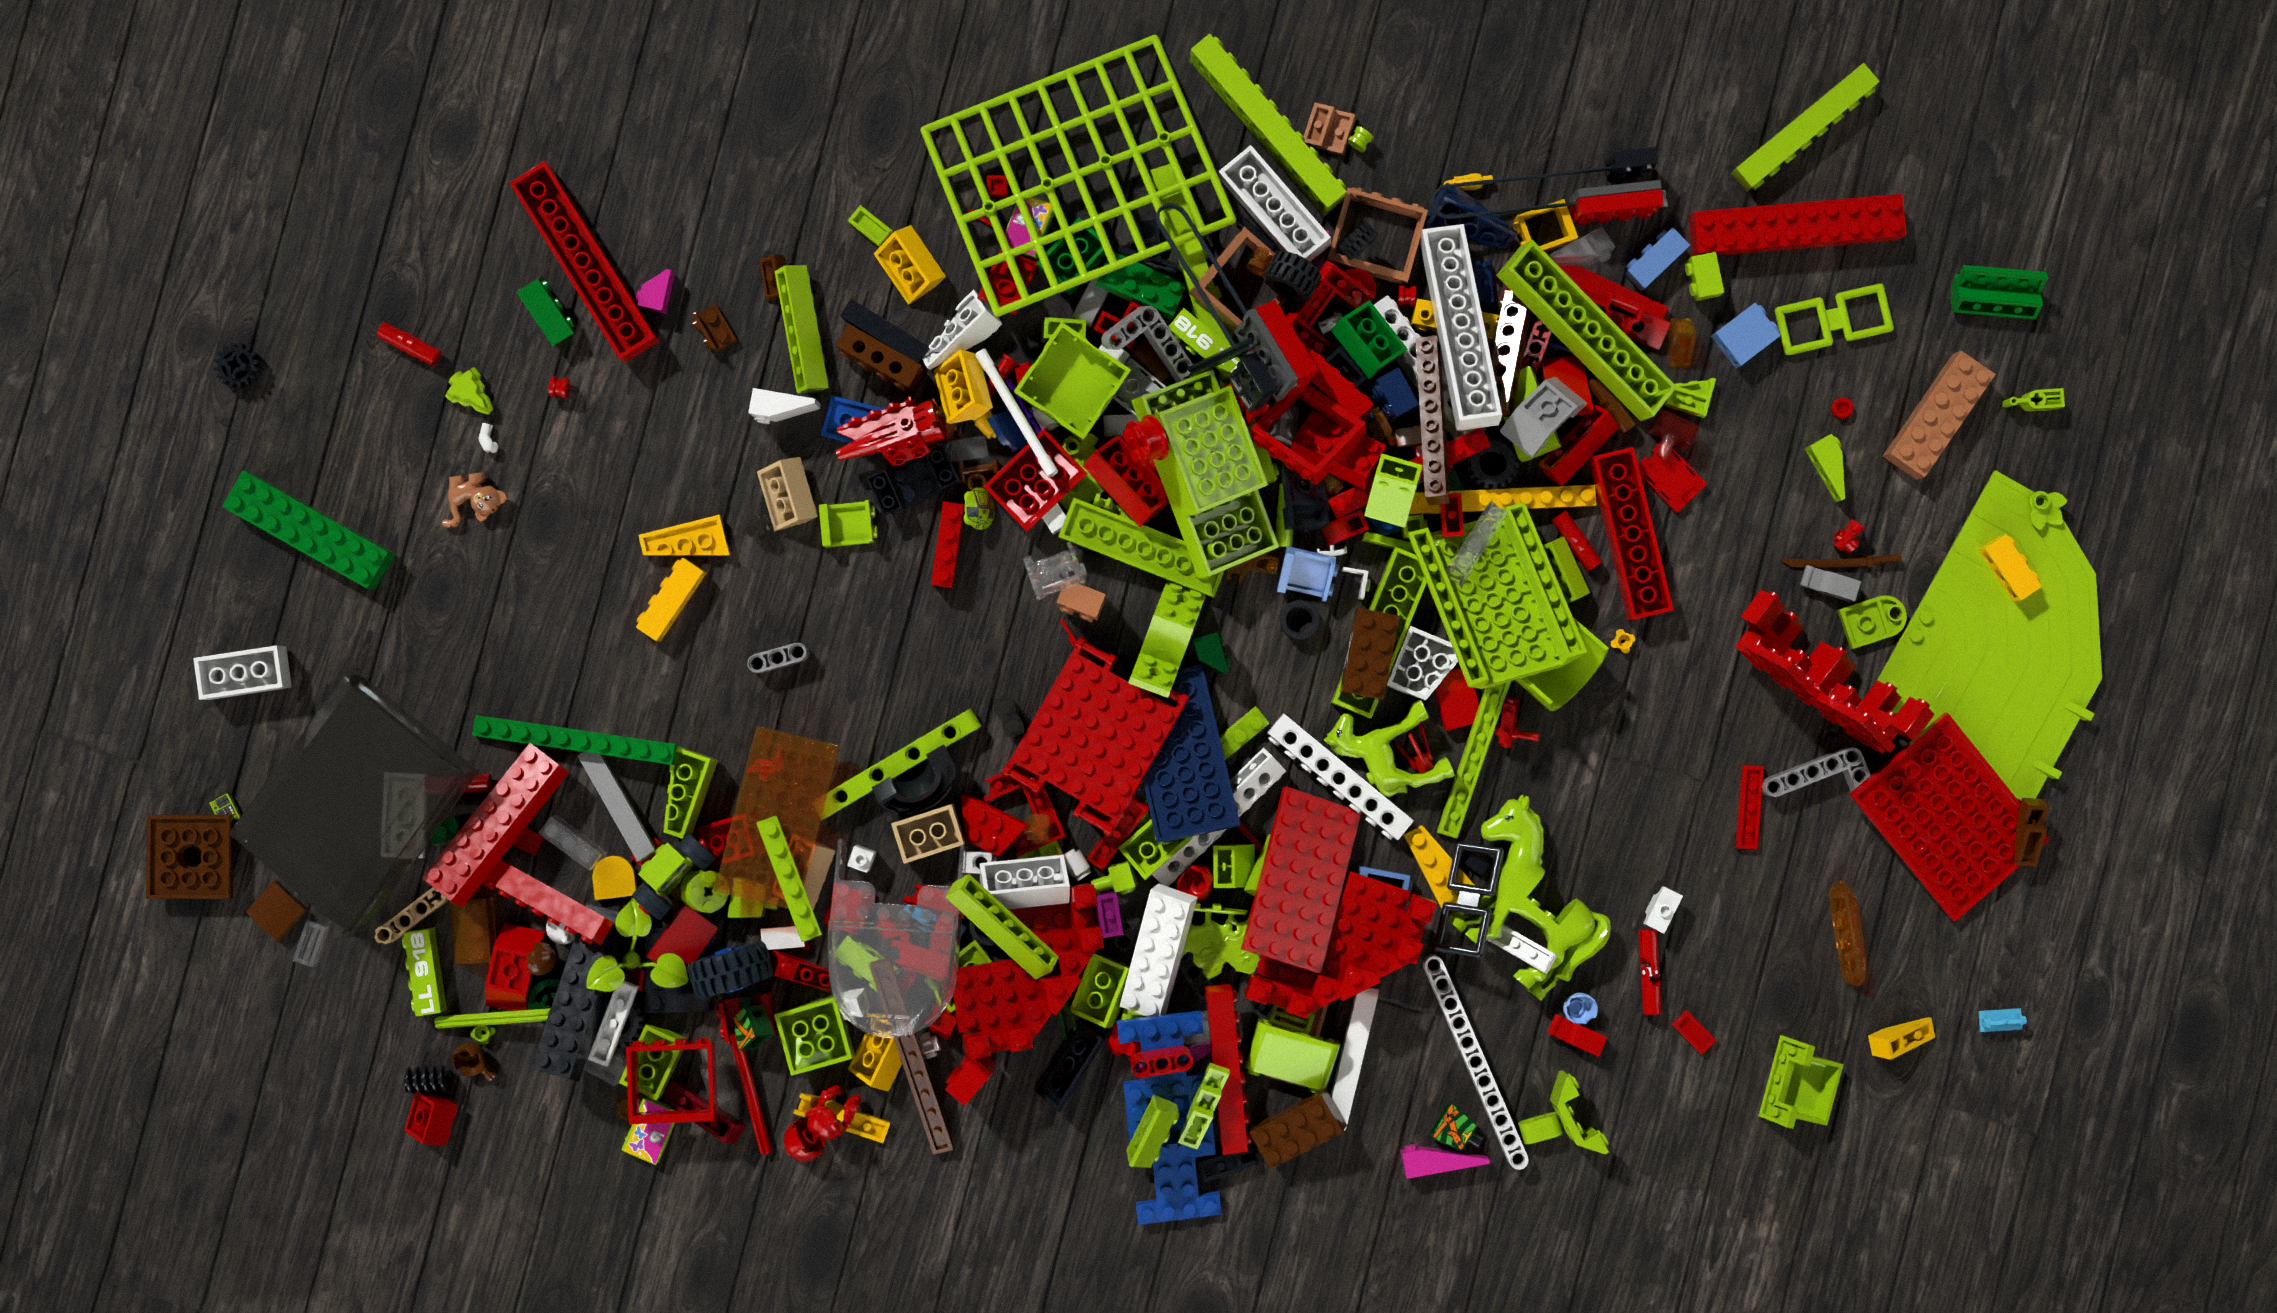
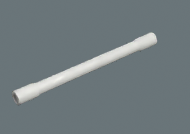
M982 349L975 354L977 360L991 379L1035 453L1048 478L1058 473V469L1032 430L997 371L987 350Z

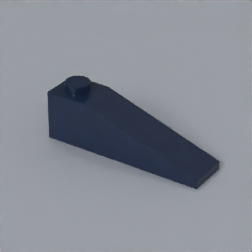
M1456 187L1442 189L1435 198L1437 209L1445 215L1489 211L1467 193ZM1431 207L1424 223V227L1427 229L1464 224L1467 241L1468 239L1476 240L1484 245L1504 249L1507 248L1517 235L1515 229L1495 214L1444 219L1438 216L1433 207Z

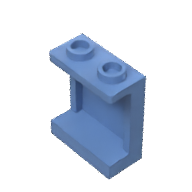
M1756 303L1749 306L1711 335L1712 339L1736 369L1781 336L1778 326L1774 322L1769 321L1764 308Z
M1287 546L1277 592L1285 593L1286 589L1322 597V601L1326 602L1327 597L1332 596L1334 584L1331 583L1332 577H1336L1339 565L1336 564V557Z

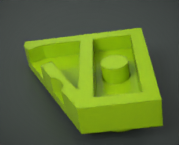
M1710 378L1705 381L1675 384L1677 387L1665 401L1664 406L1704 418L1708 411L1716 379Z

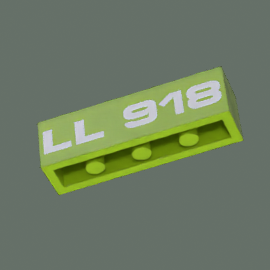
M1185 308L1181 310L1168 326L1178 343L1181 340L1187 344L1185 348L1194 356L1198 353L1205 359L1230 347ZM1235 357L1216 366L1215 368L1219 371L1217 375L1227 383L1232 371L1237 369L1236 365L1240 359Z
M435 927L405 932L402 938V945L406 949L407 954L405 966L410 974L408 987L413 995L411 1001L413 1012H415L416 1016H423L446 1011L447 1006Z

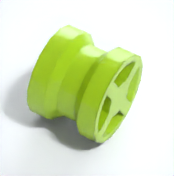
M1357 126L1354 130L1355 134L1350 136L1347 141L1356 150L1364 152L1367 149L1366 145L1374 137L1366 129Z

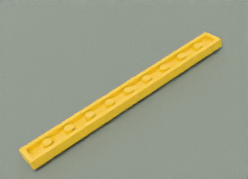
M1595 485L1450 491V494L1461 493L1463 512L1503 511L1507 506L1525 502L1527 509L1596 506ZM1425 492L1415 493L1409 515L1440 513L1439 505L1429 506L1425 498Z

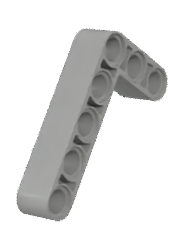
M1138 307L1102 335L1101 342L1106 349L1120 350L1144 333L1176 383L1192 377L1188 371V367L1193 365L1155 307ZM1145 310H1147L1149 313V319L1147 321H1145L1143 318V313ZM1128 323L1133 325L1131 333L1127 331ZM1157 327L1161 332L1159 338L1155 336V329ZM1112 335H1115L1117 338L1114 346L1110 342ZM1168 345H1170L1172 348V352L1170 355L1166 353V348ZM1180 362L1183 364V370L1181 372H1179L1177 369V366Z
M1845 747L1765 778L1762 784V793L1766 796L1777 797L1842 771L1852 792L1871 775L1861 751L1854 747ZM1849 751H1851L1854 756L1851 762H1848L1846 758V755ZM1829 759L1834 761V767L1831 770L1827 767ZM1812 766L1815 774L1810 778L1807 771ZM1857 771L1861 773V779L1858 782L1854 779V774ZM1791 774L1795 776L1793 785L1788 783V777ZM1773 781L1776 784V790L1771 793L1768 786Z

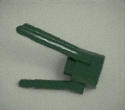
M1072 994L1058 1012L1064 1039L1067 1038L1063 1012L1067 1013L1073 1030L1077 1029L1070 1011L1075 997ZM1089 1021L1094 1029L1098 1031L1099 1027L1097 1024Z

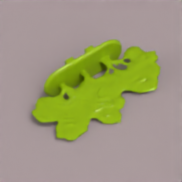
M1196 902L1194 911L1205 912V922L1200 926L1190 923L1182 957L1187 952H1191L1193 954V962L1197 967L1203 969V973L1208 980L1221 974L1223 965L1226 962L1233 966L1237 972L1254 973L1260 960L1259 955L1241 950L1248 919L1245 922L1238 923L1234 918V914H1246L1248 911L1221 908V903H1212V907L1200 906V902ZM1211 912L1228 914L1224 925L1212 921ZM1232 924L1237 927L1235 932L1232 931Z

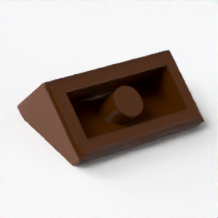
M774 254L759 259L766 300L779 298L775 271L786 266L785 257Z

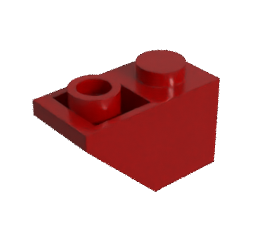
M1362 510L1330 522V525L1321 530L1327 545L1330 546L1364 533L1369 528Z

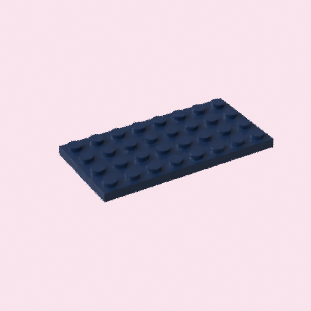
M1202 664L1178 669L1172 690L1181 695L1189 696V700L1143 779L1157 845L1240 826ZM1156 693L1151 694L1174 708L1178 704V702L1169 697L1167 698Z

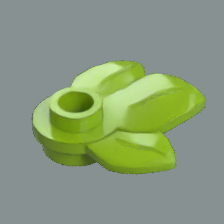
M1089 433L1083 441L1077 436H1069L1063 441L1062 447L1074 460L1079 458L1085 464L1093 452L1097 450L1094 445L1097 443L1098 437ZM1071 442L1076 443L1077 448L1075 450L1070 449L1069 445Z
M2036 491L2032 493L2029 497V506L2031 507L2029 517L2032 525L2038 530H2042L2046 523L2061 525L2063 517L2060 507L2067 503L2066 498L2057 492L2047 494L2044 491ZM2037 498L2041 499V505L2036 503Z

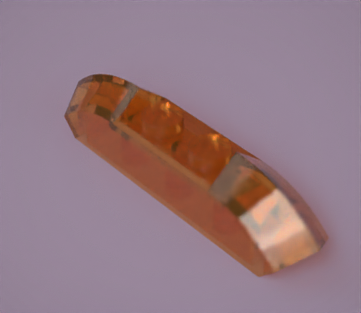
M1841 880L1830 888L1828 894L1841 977L1846 983L1859 987L1865 982L1867 970L1859 908L1853 891Z

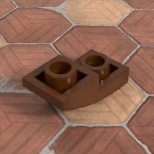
M1147 339L1131 350V356L1161 383L1171 377V374Z

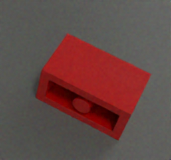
M1451 493L1450 503L1439 504L1442 537L1465 535L1461 493Z

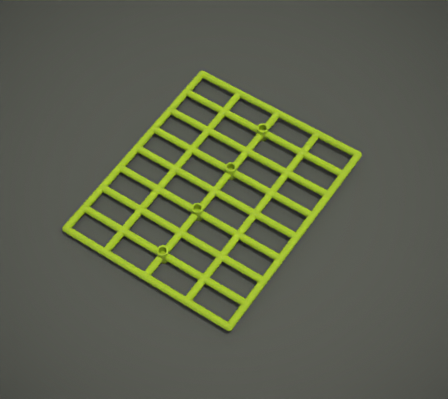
M1152 35L924 125L920 129L993 314L996 317L1171 249L1167 241L1148 249L1145 247L1131 211L1149 203L1153 204L1157 213L1158 209L1162 206L1160 199L1181 191L1201 236L1236 222L1235 214L1158 35ZM1153 44L1168 81L1147 89L1132 52ZM1124 56L1140 93L1118 101L1103 64ZM1095 67L1111 104L1089 112L1074 75ZM1067 79L1082 116L1060 124L1046 86ZM1170 89L1173 90L1187 123V127L1172 133L1164 130L1151 97ZM1038 90L1053 127L1031 135L1017 98ZM1009 101L1024 138L1002 146L988 109ZM1143 101L1158 138L1137 146L1122 108ZM1114 112L1129 150L1110 156L1105 151L1093 120ZM980 113L995 150L973 158L959 121ZM1085 123L1098 153L1099 161L1079 169L1064 131ZM951 124L966 161L944 169L930 132ZM1191 134L1207 172L1186 180L1172 149L1171 142ZM1056 135L1071 173L1052 180L1047 174L1035 143ZM1027 146L1040 176L1041 184L1021 192L1006 154ZM1157 147L1164 149L1178 182L1159 191H1156L1141 156L1142 153ZM1133 157L1149 195L1127 203L1113 170V165ZM999 158L1013 195L994 203L990 200L977 166ZM969 169L983 202V207L963 215L948 177ZM1102 170L1106 172L1119 207L1098 215L1083 177ZM1075 180L1090 218L1069 226L1056 196L1055 188ZM1211 180L1226 218L1205 226L1189 188ZM1044 192L1049 198L1061 230L1040 238L1025 199ZM1017 203L1032 241L1010 249L996 214L998 210ZM1162 210L1160 212L1161 223L1175 246L1197 238L1193 231L1175 237L1165 211ZM1123 214L1138 253L1117 261L1101 222ZM986 215L992 224L1003 253L981 261L966 223ZM1094 226L1109 264L1088 272L1072 234ZM1065 237L1080 276L1058 284L1043 245ZM1035 249L1051 287L1029 295L1014 257ZM1006 261L1021 299L1000 307L985 268Z

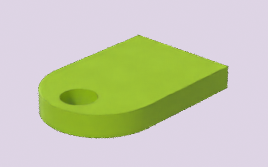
M1878 596L1837 610L1850 649L1898 634L1904 628L1907 620L1904 605L1892 596ZM1893 607L1899 610V617L1897 619H1893L1890 616V610Z

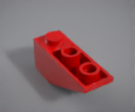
M773 950L770 958L773 976L828 992L831 991L838 973L778 950Z

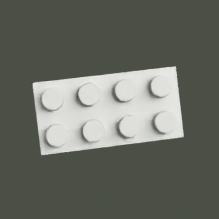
M276 645L193 658L199 700H213L292 688L286 646Z
M1064 855L980 863L981 885L1007 909L1069 903L1070 884Z

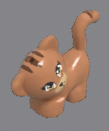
M485 472L469 474V480H467L466 475L449 477L448 499L453 519H444L442 526L445 528L458 526L462 519L458 506L468 499H471V507L475 510L476 518L480 522L485 521L488 515L494 513L502 503L507 501L506 493L496 490L492 486H482L481 483H484L486 480Z

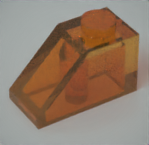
M1671 318L1668 332L1669 367H1690L1696 338L1692 318Z

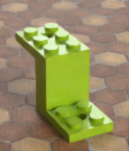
M1167 580L1129 679V684L1167 698L1169 697L1206 597L1205 594Z

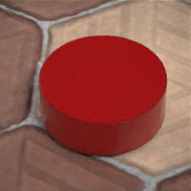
M1838 398L1831 404V413L1838 419L1847 418L1853 412V403L1848 398Z

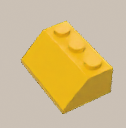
M911 225L894 231L874 253L908 305L931 291L946 277Z
M960 349L933 370L948 424L980 418L993 408L984 372L975 353Z
M875 1013L848 1070L870 1087L889 1092L901 1068L902 1061L887 1017Z

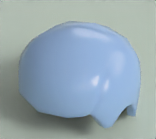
M1578 992L1570 995L1565 1000L1563 1012L1572 1023L1587 1024L1589 1020L1597 1016L1598 1005L1595 999L1588 994Z

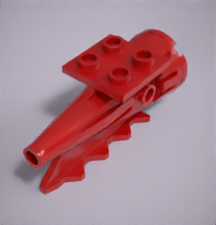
M909 396L903 403H890L884 410H872L863 418L853 417L848 423L836 428L838 434L854 440L836 449V453L840 461L882 453L892 466L902 465L906 461L921 458L925 454L931 453V449L926 443L947 438L946 424L943 416L940 417L938 413L940 409L933 398L917 405Z

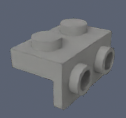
M1277 401L1269 404L1270 409L1277 403ZM1292 405L1266 432L1280 442L1292 447V440L1298 432L1299 408Z

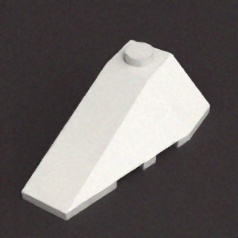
M974 289L958 304L955 309L957 313L953 319L946 321L944 324L945 330L941 336H936L929 345V349L922 358L929 370L942 364L960 349L967 350L987 339L1002 325L1000 319L994 316L991 307L977 299L978 293Z

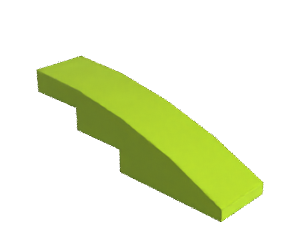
M1209 1063L1178 1138L1179 1144L1198 1150L1213 1119V1112L1222 1096V1089L1230 1075V1069Z

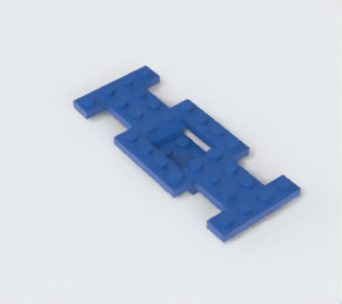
M1201 1011L1117 1020L1119 1044L1140 1041L1141 1052L1184 1046L1183 1036L1204 1034ZM1185 1055L1179 1056L1177 1060L1185 1061ZM1161 1058L1156 1063L1163 1065L1167 1060ZM1186 1071L1144 1077L1140 1080L1123 1081L1129 1143L1153 1094L1177 1104L1180 1113L1177 1123L1175 1125L1172 1124L1169 1130L1170 1136L1168 1141L1163 1143L1160 1148L1161 1154L1158 1161L1153 1162L1156 1199L1135 1202L1138 1225L1222 1215L1219 1191L1198 1194L1195 1157L1216 1155L1213 1122L1211 1121L1198 1150L1178 1143L1185 1119L1205 1072L1187 1074Z

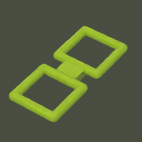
M1879 283L1837 293L1835 299L1838 308L1830 310L1825 309L1824 300L1820 297L1775 308V316L1784 353L1786 355H1793L1831 346L1833 344L1831 331L1843 329L1846 341L1892 332L1894 325L1884 285ZM1877 293L1884 325L1852 332L1845 300ZM1816 307L1824 339L1792 346L1784 314Z

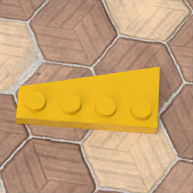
M721 515L638 535L644 556H731Z
M1423 825L1403 834L1440 908L1442 909L1445 902L1457 903L1459 891L1447 888L1452 863L1451 857ZM1459 868L1456 883L1474 885Z

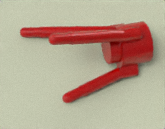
M1422 722L1418 725L1425 752L1421 753L1413 735L1409 734L1411 743L1417 753L1413 757L1415 761L1398 743H1395V747L1410 763L1412 769H1417L1419 774L1434 767L1432 763L1434 759L1430 753Z

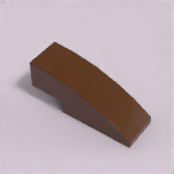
M2022 798L2015 835V864L2018 866L2037 867L2047 832L2044 824L2049 810V806L2043 799Z

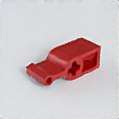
M1558 1014L1554 1015L1547 1030L1548 1034L1598 1057L1607 1040L1606 1036L1580 1024L1572 1023Z

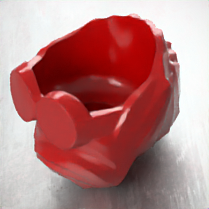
M1204 864L1192 865L1177 879V889L1198 897L1196 902L1207 899L1211 893L1213 876L1210 869Z

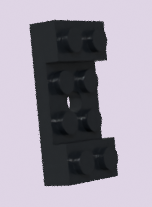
M1277 458V469H1281L1285 508L1282 509L1285 530L1326 528L1330 525L1324 478L1315 485L1310 480L1303 479L1297 471L1290 470L1284 462ZM1300 481H1305L1308 484V490H1303L1300 487Z

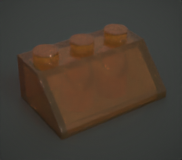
M493 897L469 899L463 908L450 901L455 964L490 962L496 942Z

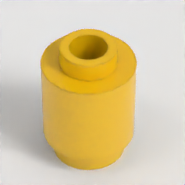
M990 411L980 418L972 420L975 422V426L988 439L991 437L996 439L997 436L987 420L993 415Z

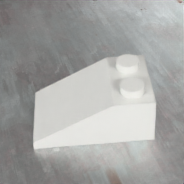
M753 388L748 413L757 422L770 424V421L778 422L821 408V404L813 398Z

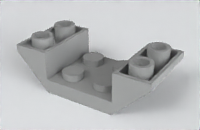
M1556 377L1546 379L1516 408L1500 432L1529 457L1533 458L1546 445L1549 436L1570 416L1572 418L1575 417L1587 405V402Z

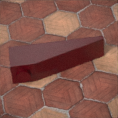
M672 1080L662 1097L663 1100L677 1110L709 1109L708 1100L675 1080ZM718 1107V1118L715 1121L695 1122L721 1142L736 1144L746 1127L743 1122Z

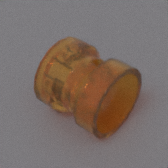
M1257 247L1254 252V258L1250 259L1247 268L1252 273L1263 276L1274 254L1264 247Z

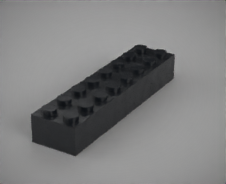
M586 904V907L613 921L614 924L601 945L594 941L591 945L580 939L582 934L576 933L531 1069L576 1082L580 1081L609 993L587 989L586 982L589 970L594 962L603 956H613L618 965L627 937L620 935L615 927V920L619 912Z

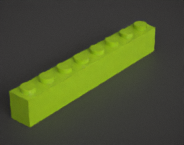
M1865 63L1861 64L1734 169L1731 174L1746 192L1752 187L1756 190L1765 183L1763 180L1765 176L1769 174L1772 177L1781 169L1779 165L1785 161L1788 164L1797 156L1795 152L1799 148L1802 151L1813 143L1810 139L1815 135L1819 138L1829 129L1826 127L1828 124L1833 122L1835 125L1844 117L1842 113L1845 110L1849 109L1851 112L1860 104L1858 100L1862 96L1868 98L1876 91L1874 86L1880 81Z

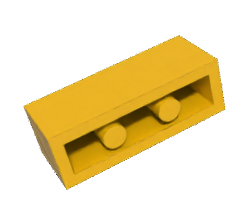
M2005 534L1996 537L1978 549V551L2013 602L2023 600L2042 586L2039 583L2040 578L2028 567V561L2025 556L2019 554L2015 548V541Z

